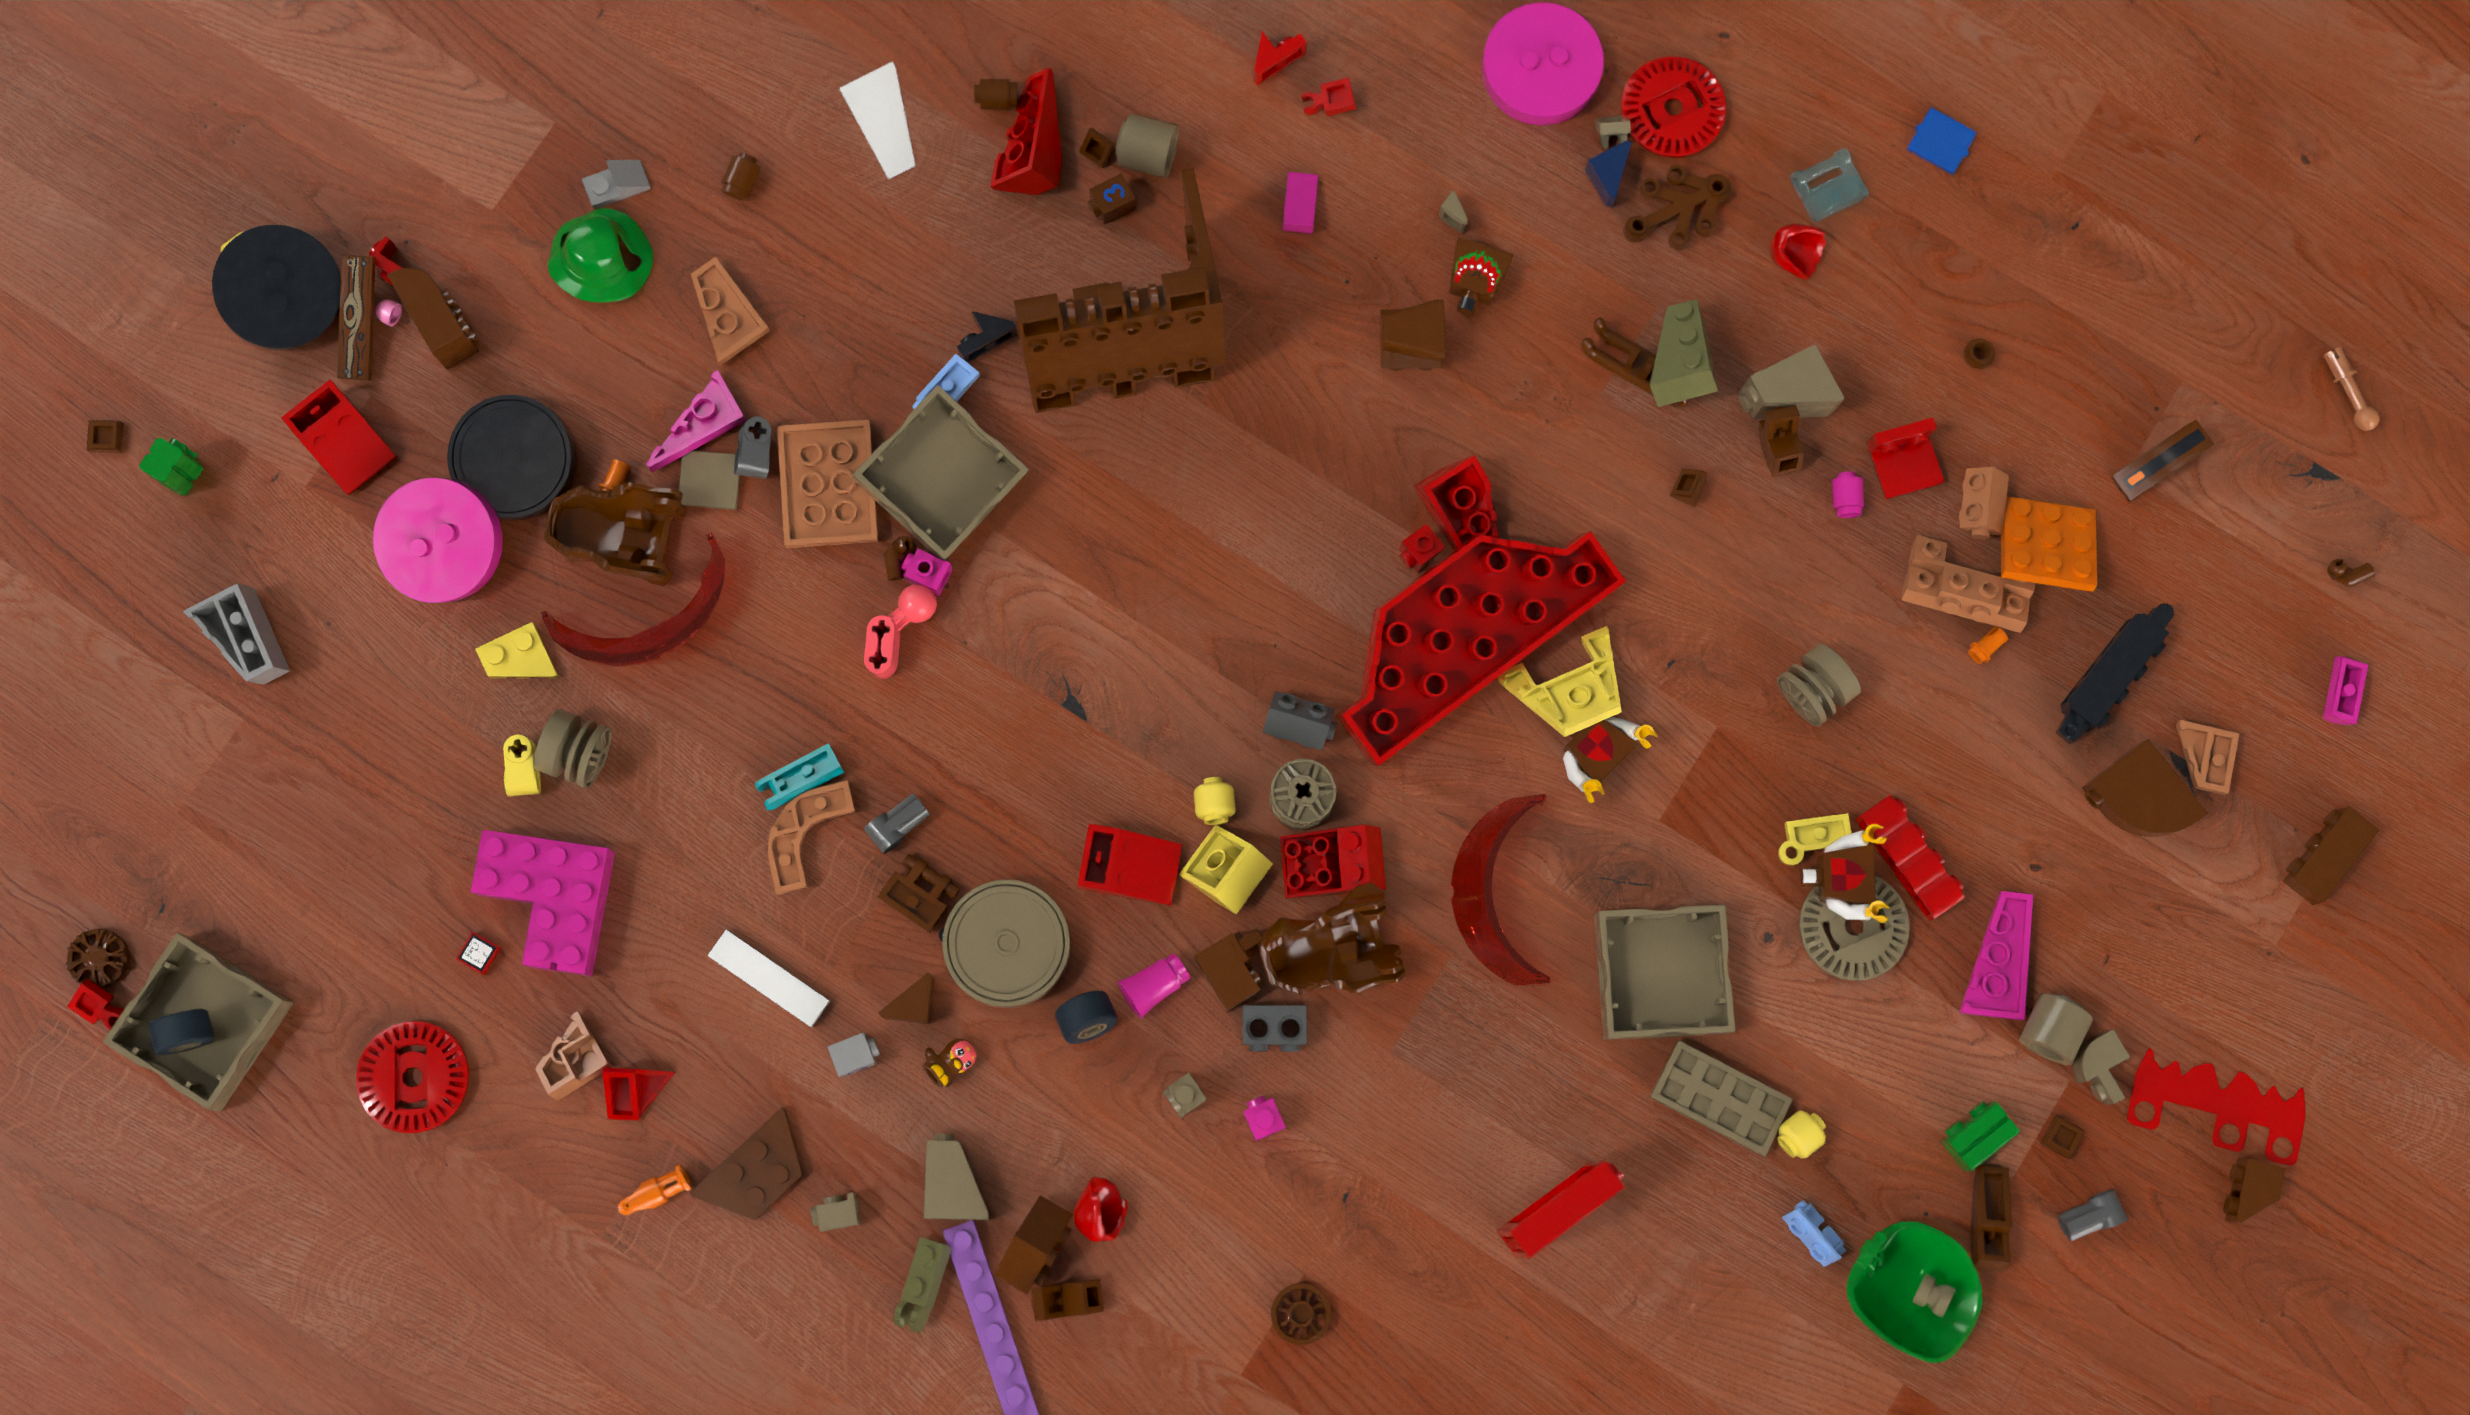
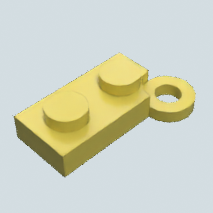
M1848 813L1785 822L1787 841L1780 846L1778 855L1784 864L1793 866L1802 861L1804 852L1826 849L1828 845L1842 836L1852 833ZM1788 847H1793L1796 850L1797 855L1794 859L1787 857L1786 849Z

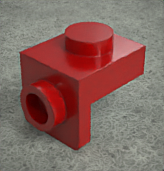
M384 236L381 242L378 241L373 245L369 256L376 257L375 269L379 271L377 276L393 286L387 275L402 268L390 260L398 247L390 238Z
M1425 524L1402 541L1399 549L1402 553L1399 556L1407 568H1414L1417 573H1420L1428 567L1433 557L1444 550V545L1432 529Z

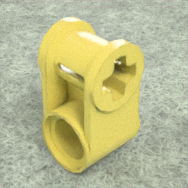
M513 735L504 743V785L508 797L541 793L540 772L534 769V757L537 747L533 741L523 735ZM520 743L527 747V751H523L521 757L514 753V750L519 749Z

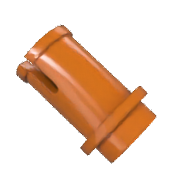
M613 459L604 483L599 484L601 491L613 490V487L622 485L631 466L620 460Z
M1993 626L1978 642L1970 644L1968 654L1978 664L1987 663L1991 659L1990 656L2008 641V636L2001 628Z

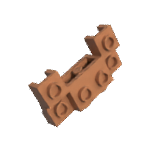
M1917 535L1911 546L1901 600L1947 614L1968 618L1976 622L1990 624L2019 633L2022 632L2028 621L2029 603L2035 590V583L2001 578V573L2000 577L1947 563L1945 562L1947 543Z

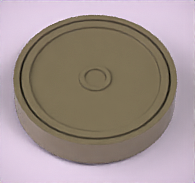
M1004 879L982 884L972 889L958 901L946 921L942 946L948 971L965 993L975 1000L992 1007L1016 1008L1041 999L1055 987L1067 967L1071 941L1065 917L1056 902L1048 894L1029 883Z

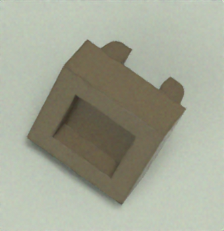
M1623 116L1595 118V130L1598 132L1600 144L1604 148H1608V140L1611 136L1618 137V144L1626 141L1627 134L1630 133V120Z

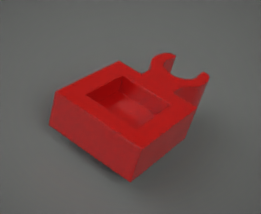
M1349 77L1320 84L1321 93L1307 92L1301 95L1303 102L1314 101L1311 107L1303 108L1305 115H1314L1324 108L1327 116L1356 109Z
M89 979L80 984L67 1005L69 1009L93 1025L102 1020L109 1030L116 1023L114 1017L119 1018L125 1010L112 1006L110 1003L114 996Z

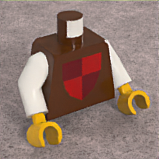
M1610 717L1571 734L1570 736L1573 739L1563 749L1565 753L1563 761L1568 779L1585 793L1588 802L1593 803L1594 798L1591 793L1599 791L1604 795L1601 782L1638 745L1635 740H1639L1641 745L1648 749L1651 747V744L1645 738L1648 735L1658 737L1657 733L1650 725L1640 726L1626 719Z
M1871 824L1866 828V831L1862 830L1842 836L1828 845L1824 853L1818 857V868H1801V886L1818 887L1819 901L1826 903L1830 910L1847 920H1869L1872 917L1880 923H1885L1888 918L1881 915L1877 916V913L1881 908L1890 907L1882 901H1876L1873 845H1868L1869 842L1876 844L1885 843V837L1874 838L1875 830L1884 828V826Z

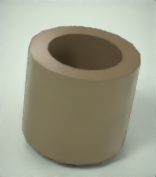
M1131 113L1127 120L1123 122L1116 145L1118 165L1126 169L1166 178L1170 172L1177 148L1179 125Z
M2040 994L2019 1038V1042L2028 1050L2059 1064L2072 1065L2093 1017L2086 1011L2085 1007L2068 997L2059 994Z

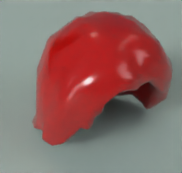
M1799 223L1782 226L1776 231L1769 247L1772 261L1782 270L1798 278L1809 279L1816 271V265L1820 262L1823 255L1822 250L1826 245L1825 232L1818 227Z
M1092 1177L1074 1207V1224L1077 1230L1092 1242L1113 1241L1125 1224L1124 1218L1128 1209V1202L1121 1198L1120 1192L1113 1182L1106 1178Z

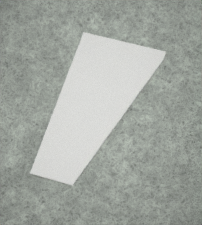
M891 62L839 88L888 179L914 167L915 161L894 63Z

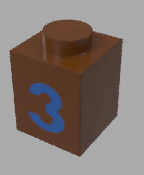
M1122 173L1089 189L1090 201L1087 202L1095 218L1100 216L1104 225L1136 209V198Z

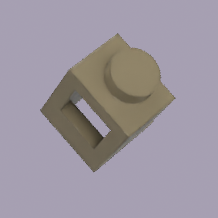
M1189 1073L1163 1091V1094L1180 1119L1207 1101V1098Z
M847 1193V1200L843 1201L842 1195L823 1198V1205L811 1207L813 1225H819L820 1232L861 1225L857 1193Z

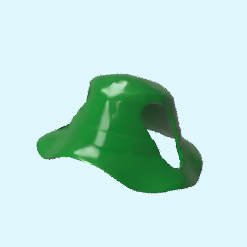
M600 208L569 220L560 227L552 243L548 259V271L552 279L573 297L598 303L620 301L634 295L646 282L652 270L653 251L644 232L631 217L614 209ZM568 234L562 247L563 238ZM617 234L622 238L629 251L641 258V264L634 271H629L624 266Z

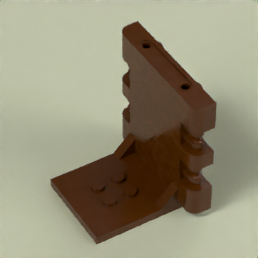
M1194 168L1181 170L1186 226H1184L1185 246L1188 261H1191V265L1187 270L1161 274L1162 285L1156 286L1154 283L1149 284L1147 288L1136 289V287L1128 288L1129 291L1123 292L1121 282L1097 286L1098 296L1096 297L1087 295L1085 299L1073 300L1070 298L1065 299V302L1062 303L1058 302L1057 293L1014 300L1035 413L1076 406L1074 393L1087 391L1089 388L1112 387L1114 399L1136 395L1135 382L1145 381L1150 377L1172 376L1175 388L1215 381L1214 366L1226 364L1223 302Z

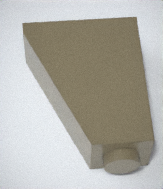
M935 1134L934 1140H927L924 1219L990 1220L991 1213L962 1142L954 1141V1135Z

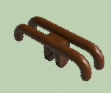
M1597 318L1593 323L1597 335L1627 353L1629 357L1625 364H1622L1598 350L1590 338L1583 339L1581 343V349L1584 354L1594 362L1653 396L1649 386L1651 380L1647 377L1654 368L1656 355L1649 353L1641 346L1613 332L1606 326L1603 318ZM1689 399L1668 405L1683 407L1688 404Z

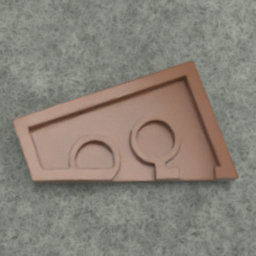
M716 257L691 273L720 366L770 332L767 325Z

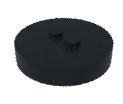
M264 225L239 234L223 249L213 270L212 292L215 305L222 320L239 338L263 349L291 350L313 342L330 327L340 306L341 278L333 257L317 239L294 227Z
M500 395L479 402L461 417L449 440L447 463L451 479L466 483L479 491L490 502L499 519L516 521L531 519L547 512L550 509L552 500L568 491L575 475L577 455L569 428L553 410L525 396Z

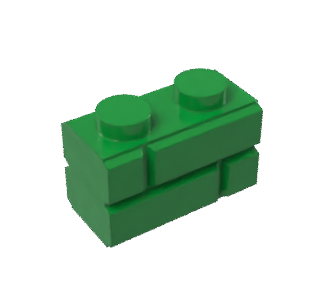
M172 437L169 442L162 438H156L149 449L151 453L146 454L139 464L140 470L181 496L187 495L193 486L192 480H197L204 468L196 461L199 456Z
M1985 1101L1978 1103L1969 1111L1971 1117L1963 1124L1958 1120L1944 1131L1947 1136L1941 1140L1942 1145L1965 1172L1973 1171L2020 1133L2018 1127L1996 1101L1989 1102L1988 1104Z

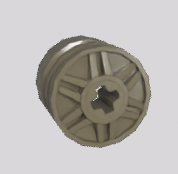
M1818 643L1801 658L1803 667L1794 663L1788 668L1789 672L1784 671L1777 677V684L1788 703L1804 720L1816 727L1821 726L1827 721V717H1832L1836 713L1835 704L1844 707L1861 693V686L1850 667L1836 652L1821 643Z
M562 709L556 710L546 723L538 741L534 757V769L555 778L560 776L565 770V780L573 784L577 781L578 786L588 789L595 782L606 762L611 744L612 729L602 724L597 727V723L591 720L587 721L581 728V717Z
M1299 758L1287 762L1277 770L1271 782L1269 804L1272 813L1282 825L1292 830L1306 831L1318 827L1328 818L1336 800V784L1332 774L1324 765L1312 759ZM1305 786L1309 788L1308 795L1310 798L1303 796L1301 799L1297 798V787L1299 789H1303Z

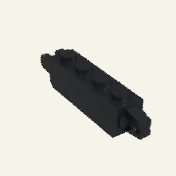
M2163 603L2153 608L2147 615L2145 613L2136 614L2131 619L2125 621L2060 704L2061 712L2065 716L2055 732L2059 737L2071 744L2084 732L2095 727L2100 729L2111 717L2108 711L2114 703L2119 705L2130 692L2126 689L2132 680L2137 682L2147 671L2148 667L2145 663L2152 656L2155 659L2166 647L2167 644L2163 641L2169 632L2165 630V627L2171 621L2173 615H2175L2174 607H2171L2168 603Z

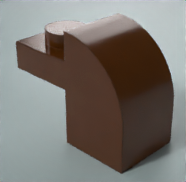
M1796 405L1785 408L1778 407L1772 411H1767L1765 420L1759 421L1761 447L1772 477L1802 470L1805 451L1797 435L1800 414Z
M1100 1279L1031 1288L1035 1321L1104 1312Z

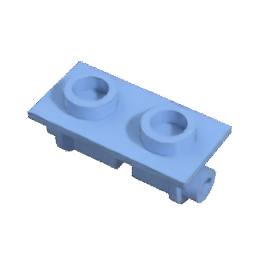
M1802 1200L1794 1207L1795 1210L1782 1217L1788 1224L1790 1231L1800 1238L1809 1249L1811 1256L1820 1262L1823 1267L1841 1258L1840 1255L1846 1251L1843 1246L1844 1241L1840 1239L1829 1225L1822 1231L1819 1230L1818 1226L1824 1219L1811 1203L1807 1204Z

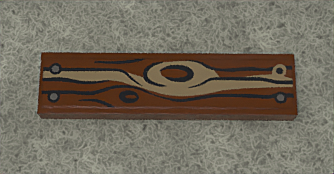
M342 255L337 378L371 380L376 257Z

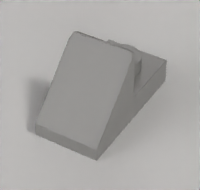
M607 160L606 163L609 169L582 179L594 210L651 189L640 160Z

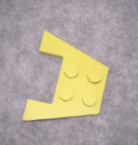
M1607 626L1581 637L1582 645L1593 662L1540 685H1535L1523 663H1520L1498 677L1499 683L1564 737L1621 713V703Z

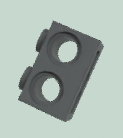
M1307 1006L1242 1007V1046H1249L1250 1052H1267L1268 1046H1281V1052H1299L1300 1046H1306ZM1261 1020L1267 1025L1268 1031L1265 1036L1257 1038L1250 1033L1249 1026L1253 1021ZM1292 1020L1298 1024L1299 1033L1297 1036L1288 1038L1283 1035L1281 1025L1285 1021Z

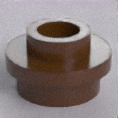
M1973 339L1964 349L1965 361L1976 369L1988 367L1995 357L1994 347L1985 339ZM1975 350H1979L1982 352V359H1978L1975 357Z

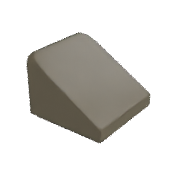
M1453 190L1441 205L1438 217L1459 233H1463L1468 219Z

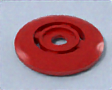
M1666 56L1647 62L1629 78L1622 95L1621 114L1630 120L1629 134L1645 150L1662 157L1681 158L1702 151L1718 136L1726 116V99L1717 78L1702 64L1685 57ZM1687 86L1698 95L1702 108H1697V100L1694 94L1686 88ZM1671 99L1678 100L1682 105V112L1678 115L1668 114L1664 107L1665 103ZM1644 106L1649 107L1650 118L1659 129H1655L1653 127L1646 112L1644 111Z
M422 1021L398 1023L376 1035L363 1051L356 1072L357 1093L368 1115L381 1126L400 1133H421L442 1125L458 1110L465 1098L469 1085V1065L459 1042L443 1028ZM409 1046H423L427 1048L426 1054L416 1051L406 1052L402 1055L398 1053L399 1050ZM412 1067L418 1068L422 1073V1081L415 1087H409L404 1082L405 1072ZM427 1100V1105L418 1109H405L398 1106L400 1101L419 1103Z

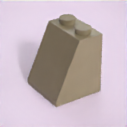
M1816 344L1751 375L1739 392L1741 407L1746 413L1749 412L1753 419H1765L1767 411L1796 405L1799 411V418L1828 417L1832 415L1844 400V396Z

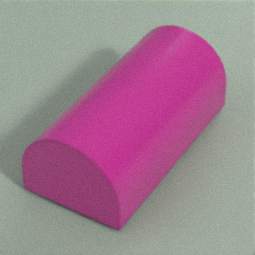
M2343 656L2334 658L2323 713L2324 720L2342 725L2357 724L2368 664Z

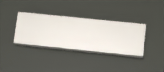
M725 930L707 955L810 1027L814 1026L830 1003L828 999L728 930Z

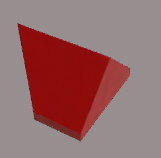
M603 1068L607 1118L612 1120L640 1121L641 1115L675 1072Z

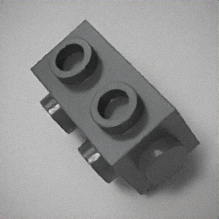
M1275 691L1262 733L1272 735L1278 739L1296 742L1308 748L1323 750L1325 740H1332L1337 722L1331 721L1335 709L1319 702H1311L1297 698L1289 693Z

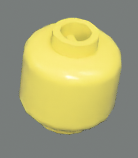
M1221 777L1206 778L1203 780L1204 784L1197 786L1194 790L1196 816L1204 820V824L1207 825L1225 824L1236 811L1233 786L1222 782Z
M1798 1111L1780 1125L1778 1130L1780 1136L1777 1138L1778 1143L1790 1157L1807 1158L1825 1143L1826 1136L1823 1130L1826 1128V1125L1817 1114L1812 1113L1810 1115L1807 1112Z

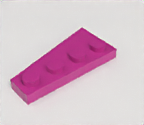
M2006 891L1998 893L1959 1010L1960 1014L2025 1020L2033 907L2032 894Z

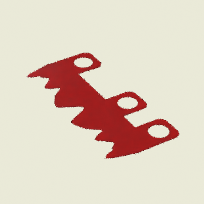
M2149 1048L2135 1075L2127 1113V1120L2130 1124L2150 1130L2156 1129L2160 1123L2163 1103L2167 1101L2217 1114L2212 1142L2216 1147L2235 1152L2243 1150L2248 1125L2252 1123L2270 1128L2265 1149V1156L2268 1160L2292 1166L2297 1162L2306 1119L2303 1087L2298 1089L2295 1096L2287 1101H2283L2274 1086L2262 1096L2256 1083L2246 1073L2240 1071L2229 1085L2222 1090L2218 1085L2212 1063L2195 1066L2182 1075L2178 1061H2173L2164 1069H2160L2158 1063L2154 1061L2152 1049ZM2145 1101L2152 1104L2155 1109V1115L2151 1121L2142 1122L2137 1119L2135 1107L2138 1103ZM2225 1124L2235 1125L2240 1132L2239 1140L2234 1144L2223 1142L2220 1138L2222 1126ZM2283 1137L2290 1140L2293 1145V1151L2289 1157L2280 1158L2275 1155L2273 1143L2276 1139Z

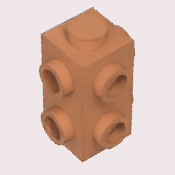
M1995 467L1966 469L1965 480L1962 484L1963 501L1962 509L1959 512L1960 529L1970 533L1972 538L1986 540L1990 539V535L2003 534L2008 474Z

